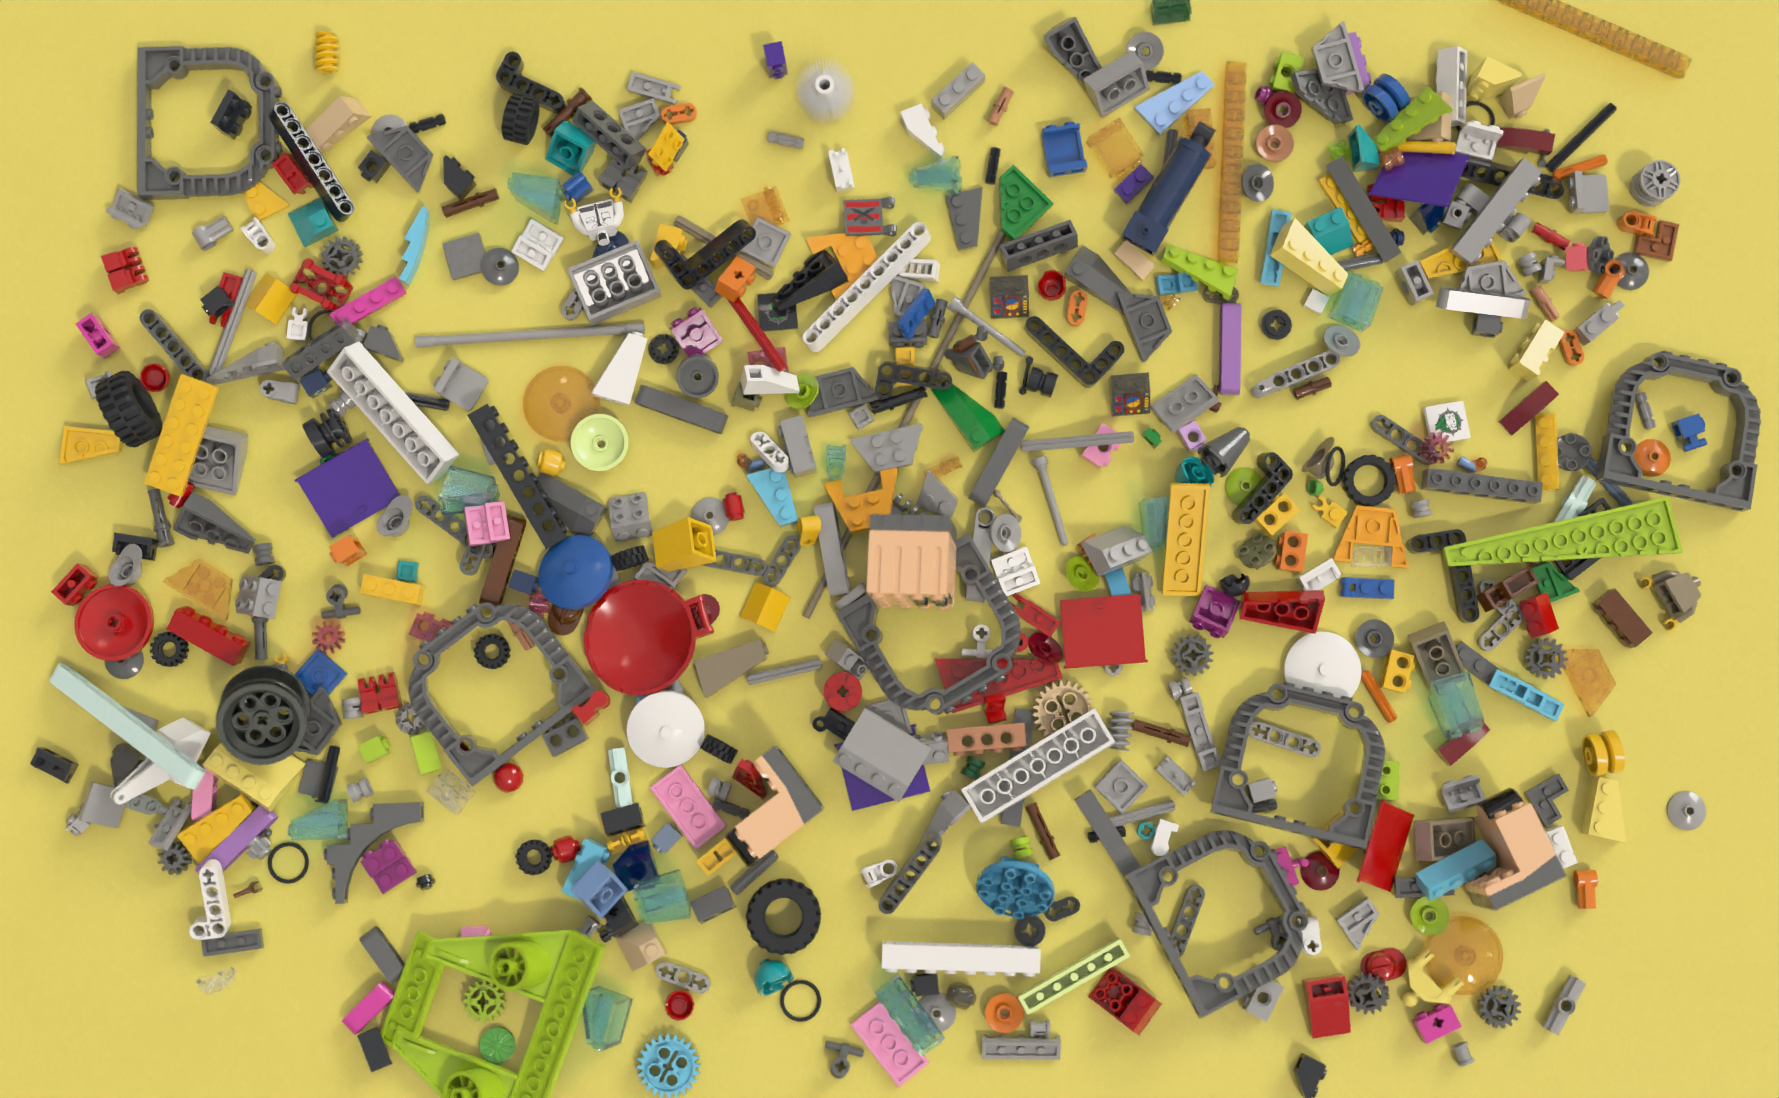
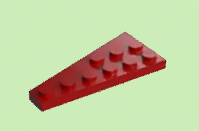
M935 658L945 690L986 666V659ZM1002 659L997 663V667L1004 669L1007 667L1008 662ZM1011 659L1013 668L1005 675V680L998 684L993 682L988 685L989 689L981 694L977 692L972 695V699L967 703L962 704L960 702L955 705L956 709L952 711V714L984 704L985 696L1003 692L1005 696H1009L1061 679L1063 677L1058 663L1046 664L1038 659Z

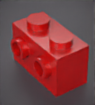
M77 563L51 593L65 605H78L84 599L83 595L97 585L96 581L100 577L88 566Z
M1547 592L1519 601L1520 610L1524 615L1526 628L1531 638L1546 635L1559 629Z

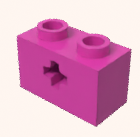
M90 313L76 323V326L98 356L105 359L120 348L98 316Z
M1439 1003L1433 1006V1010L1429 1012L1422 1011L1415 1015L1416 1018L1412 1022L1422 1042L1428 1044L1462 1027L1451 1005ZM1434 1018L1439 1019L1437 1025L1432 1024L1435 1022Z

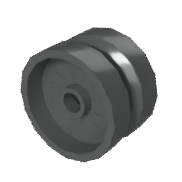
M693 354L681 361L677 370V382L684 394L692 398H703L710 395L718 385L719 372L717 365L708 356ZM696 373H699L702 376L701 378L699 377V380L695 379L694 375Z

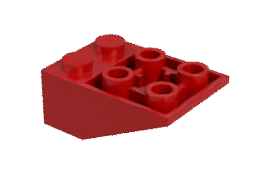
M1114 967L1106 971L1088 996L1137 1035L1142 1033L1162 1005L1161 1002Z
M1335 974L1303 979L1302 983L1312 1039L1351 1033L1349 995L1345 976Z

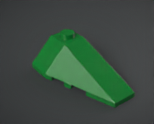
M954 384L946 390L935 388L931 390L973 452H976L1005 432L995 415Z

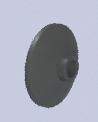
M1262 164L1248 166L1241 178L1243 192L1250 200L1255 202H1261L1269 198L1274 188V179L1270 170Z
M494 248L483 256L481 272L488 282L503 286L511 283L517 277L519 263L515 255L509 250ZM502 262L504 267L499 268L497 263Z
M1624 253L1615 259L1622 263L1625 270L1624 277L1619 280L1617 286L1625 290H1635L1645 284L1649 276V268L1646 261L1640 255ZM1630 267L1635 269L1634 273L1630 272ZM1612 268L1611 274L1618 273L1620 268Z
M1373 619L1359 626L1355 641L1358 649L1365 656L1379 658L1389 653L1392 649L1394 634L1387 623ZM1372 635L1376 637V642L1374 643L1370 641Z
M141 650L135 656L124 660L123 663L119 661H105L106 669L116 678H132L140 672L143 666V652Z

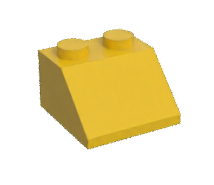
M660 224L655 244L660 240H667L681 256L682 251L686 250L688 242L683 230ZM653 248L650 261L654 269H659L664 264Z

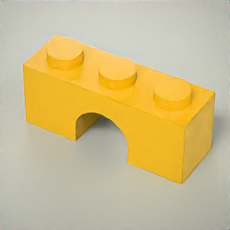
M364 574L360 593L421 606L425 587Z

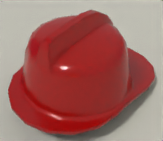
M1395 948L1368 953L1360 964L1361 972L1365 976H1368L1369 972L1372 973V977L1378 974L1379 981L1383 979L1385 981L1397 979L1403 975L1407 967L1404 954Z

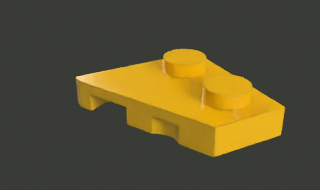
M258 182L255 187L243 193L253 216H256L259 221L290 207L286 201L261 182Z

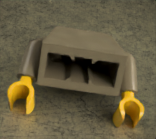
M1664 570L1652 575V578L1643 577L1638 581L1646 580L1648 583L1646 587L1641 589H1647L1652 583H1655L1653 587L1670 616L1675 617L1662 621L1663 625L1669 621L1672 624L1666 630H1674L1676 623L1683 622L1695 613L1697 600L1701 597V593L1697 588L1701 585L1698 577L1693 576L1691 578L1688 573L1681 574L1679 571Z

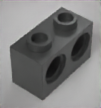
M572 716L563 721L564 725L558 728L553 726L545 731L546 734L542 737L552 757H556L590 739L579 718L574 719ZM571 726L578 728V734L575 737L569 734ZM554 735L561 737V743L558 746L552 743Z

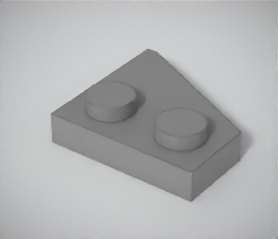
M654 98L618 110L625 130L637 141L660 118Z
M895 276L891 280L895 316L901 317L921 290L926 287L925 284Z
M928 470L916 505L941 515H950V518H952L959 499L933 475L932 471Z
M645 562L634 576V579L659 582L674 590L687 573V570L680 569L668 572L656 568L654 563Z
M1365 897L1335 918L1353 947L1358 951L1361 948L1360 944L1365 935H1368L1371 925L1376 921L1379 913L1370 899Z

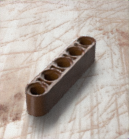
M507 515L510 539L497 542L479 604L484 602H491L495 606L502 604L527 520Z

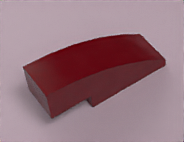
M1499 127V130L1504 132L1503 136L1497 141L1496 148L1524 154L1531 152L1548 156L1553 150L1556 134L1529 129Z
M1544 381L1508 412L1499 423L1512 436L1552 402L1559 393L1547 381Z
M1476 715L1435 751L1447 766H1451L1476 745L1490 731V728L1479 715Z

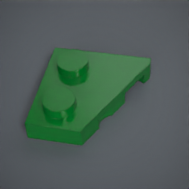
M1550 562L1532 568L1539 580V583L1535 584L1539 594L1547 592L1550 603L1580 592Z

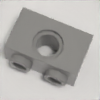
M1418 260L1400 267L1395 272L1411 306L1430 298L1434 294Z
M1270 981L1251 991L1250 995L1247 994L1242 1002L1244 1005L1242 1009L1267 1022L1284 987L1274 981ZM1260 992H1265L1266 999L1263 1002H1258L1257 1000Z

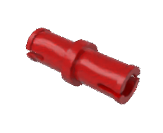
M1539 222L1536 223L1531 233L1545 239L1546 243H1552L1563 251L1566 250V247L1571 242V240L1557 234L1556 230H1550Z

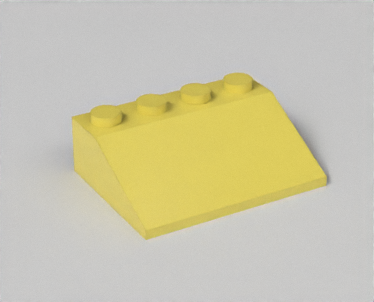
M222 743L214 749L203 764L208 772L240 793H243V795L269 812L273 810L306 765L293 755L280 762L268 765L246 763L231 755Z

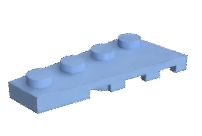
M1201 71L1135 106L1134 110L1160 136L1209 92L1215 84Z

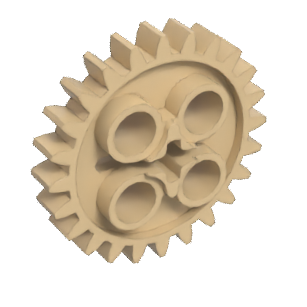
M1062 680L1058 681V685L1052 681L1051 688L1044 685L1046 691H1038L1041 695L1040 698L1034 697L1038 704L1032 705L1034 709H1037V711L1032 713L1033 716L1037 717L1033 722L1035 724L1040 723L1037 729L1039 731L1043 730V736L1048 734L1050 736L1066 726L1064 716L1059 713L1062 710L1057 701V695L1060 696L1062 706L1067 709L1065 710V715L1069 723L1073 722L1071 715L1074 712H1079L1081 717L1095 707L1089 706L1093 700L1091 698L1086 699L1089 693H1082L1084 690L1082 686L1077 689L1076 682L1070 686L1069 680H1066L1065 685H1063ZM1072 694V702L1065 703V696ZM1054 701V709L1047 710V703ZM1056 719H1061V726L1054 728L1053 722Z

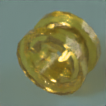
M1174 292L1162 305H1166L1168 307L1167 310L1170 311L1181 298H1177Z

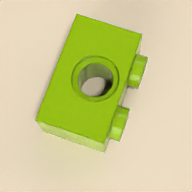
M1282 51L1281 55L1275 58L1273 68H1276L1274 75H1271L1268 84L1274 93L1278 91L1295 93L1290 75L1301 71L1304 57ZM1281 72H1287L1289 77H1283Z

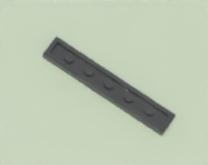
M1341 156L1326 166L1384 263L1401 254L1402 252L1344 157Z
M1015 708L1013 724L1025 723L1027 746L1023 747V751L1031 746L1034 721L1032 713L1035 711ZM1010 748L1009 760L1023 751H1011ZM1024 799L1002 812L1001 824L1021 826Z
M1089 789L1075 798L1074 801L1123 877L1141 868L1092 790Z

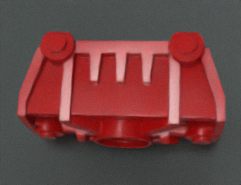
M306 258L302 262L301 268L291 283L289 290L293 294L300 293L320 303V306L325 310H337L346 304L353 286L345 280L346 278L342 274L335 275L315 265L313 260ZM304 269L314 273L316 279H308L306 274L303 273ZM297 282H306L308 283V286L311 288L305 289L298 285ZM321 283L327 285V290L323 293L317 291V287ZM340 286L348 290V292L346 294H338L336 293V289H334V287ZM328 296L331 298L336 297L341 303L340 307L330 301Z

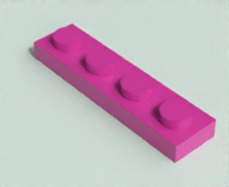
M395 276L330 313V317L335 324L347 318L353 325L406 295V290Z

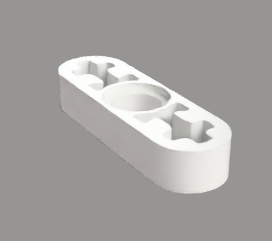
M755 432L751 435L752 448L775 472H784L789 468L787 455L766 433ZM767 450H774L772 454L765 453Z

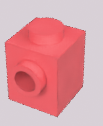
M1573 243L1572 247H1566V270L1570 272L1590 271L1588 266L1589 247L1584 246V243Z

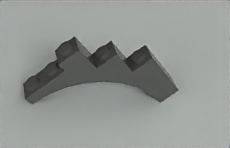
M424 802L373 804V808L370 810V817L373 823L350 824V828L347 830V838L350 840V844L327 845V849L324 850V860H327V865L335 864V868L332 869V879L335 880L332 898L333 900L335 899V904L348 902L349 885L353 872L360 858L376 840L400 826L424 822Z

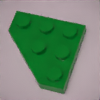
M1014 164L1001 175L999 179L1000 230L1011 240H1015L1022 236L1054 203Z

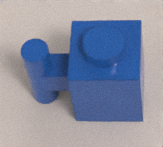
M580 171L562 184L565 190L563 192L565 197L569 201L573 198L576 204L594 191L585 175Z
M1699 413L1671 423L1677 441L1687 438L1688 443L1682 445L1684 452L1707 445L1705 438L1699 440L1697 438V434L1705 432V422Z

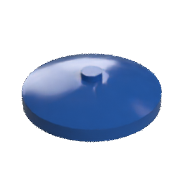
M574 535L566 537L554 544L543 557L538 573L540 589L547 600L561 609L579 610L586 608L599 600L608 589L613 575L612 558L604 545L590 536Z

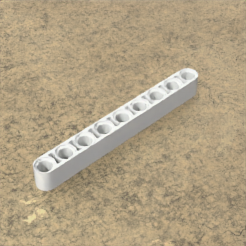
M914 223L804 332L802 338L810 351H821L931 241V235L924 223Z

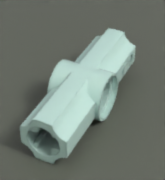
M1586 476L1579 478L1572 492H1569L1561 504L1562 508L1553 522L1574 518L1584 511L1588 504L1587 500L1597 485L1594 480Z
M625 748L608 750L616 808L631 805L633 802ZM619 772L625 774V781L623 783L616 781V775Z

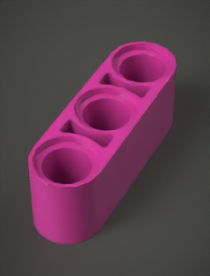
M382 981L342 1019V1022L356 1035L393 1000L395 993Z

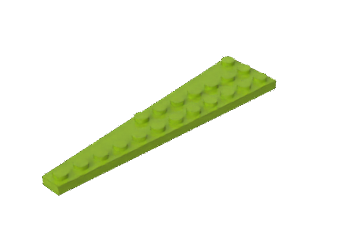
M1669 497L1442 548L1447 567L1683 553Z

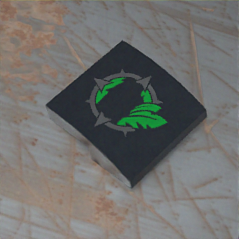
M776 293L757 294L759 324L764 332L798 329L796 304L779 311L770 301Z

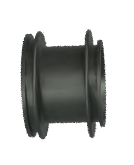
M261 665L241 671L225 686L217 709L216 728L221 743L231 755L250 764L268 765L286 759L300 746L307 733L311 712L308 691L294 674L280 667ZM273 695L276 699L271 701L266 696ZM253 698L256 702L248 703L246 699ZM287 710L289 713L287 715H282L279 713V711ZM245 715L248 717V720H241L239 716ZM260 716H261V717H265V716H266L267 719H266V720H265L264 718H263V719H260L259 717H260ZM279 727L281 730L273 731L271 728Z

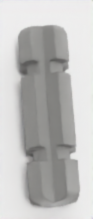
M773 131L768 133V142H777L780 145L789 147L795 146L798 149H802L804 146L803 138H794V136L782 133L778 135L777 132Z
M1646 393L1636 394L1635 400L1636 403L1639 402L1637 406L1642 420L1645 421L1643 422L1645 429L1656 427L1655 419H1652L1653 413L1650 404L1646 401L1648 399Z

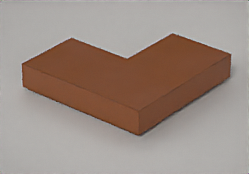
M1660 220L1655 238L1640 234L1636 236L1633 253L1671 262L1679 224Z

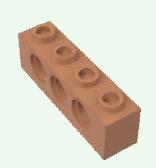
M1025 723L947 729L949 753L953 752L954 756L965 755V751H973V755L984 754V750L992 749V753L1004 752L1003 748H1011V751H1023V747L1027 746ZM1006 732L1012 736V740L1008 744H1004L1001 740L1002 734ZM985 734L992 736L993 740L990 745L982 743V737ZM965 736L973 738V744L970 747H966L963 744Z

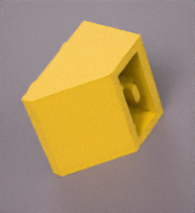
M1341 812L1336 814L1321 830L1327 831L1328 826L1340 819L1343 814ZM1312 838L1310 840L1337 869L1358 850L1357 848Z

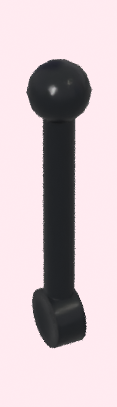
M1031 356L1026 358L1027 365L1023 384L1019 390L1021 395H1025L1027 392L1025 390L1030 364L1033 363Z

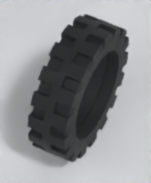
M1363 455L1352 461L1347 469H1345L1344 478H1342V483H1344L1343 489L1347 492L1348 498L1362 506H1375L1387 500L1394 491V484L1396 483V478H1394L1395 471L1391 469L1390 463L1376 455ZM1364 465L1375 466L1384 476V487L1375 496L1362 495L1354 485L1355 472Z

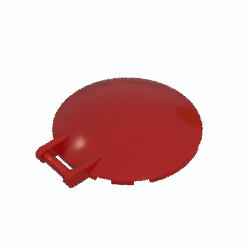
M645 579L631 580L618 584L602 595L603 597L598 603L593 606L587 618L586 631H584V650L591 669L608 687L628 695H649L669 687L684 673L693 657L696 639L713 634L714 629L713 626H710L703 603L705 602L703 595L684 601L676 591L662 583ZM695 605L703 629L698 631L690 608Z

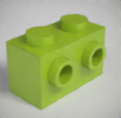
M1384 761L1376 799L1399 800L1400 761Z

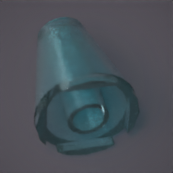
M951 156L913 168L912 172L909 173L910 184H913L914 188L953 194L961 193L962 176H960L959 172L961 170L959 157Z

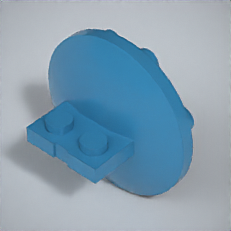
M1005 856L1001 857L1000 862L993 863L980 872L976 884L979 898L986 906L994 910L995 914L1011 916L1018 920L1023 919L1025 915L1035 916L1045 912L1053 903L1055 894L1052 880L1039 869L1038 864L1018 861L1017 859Z

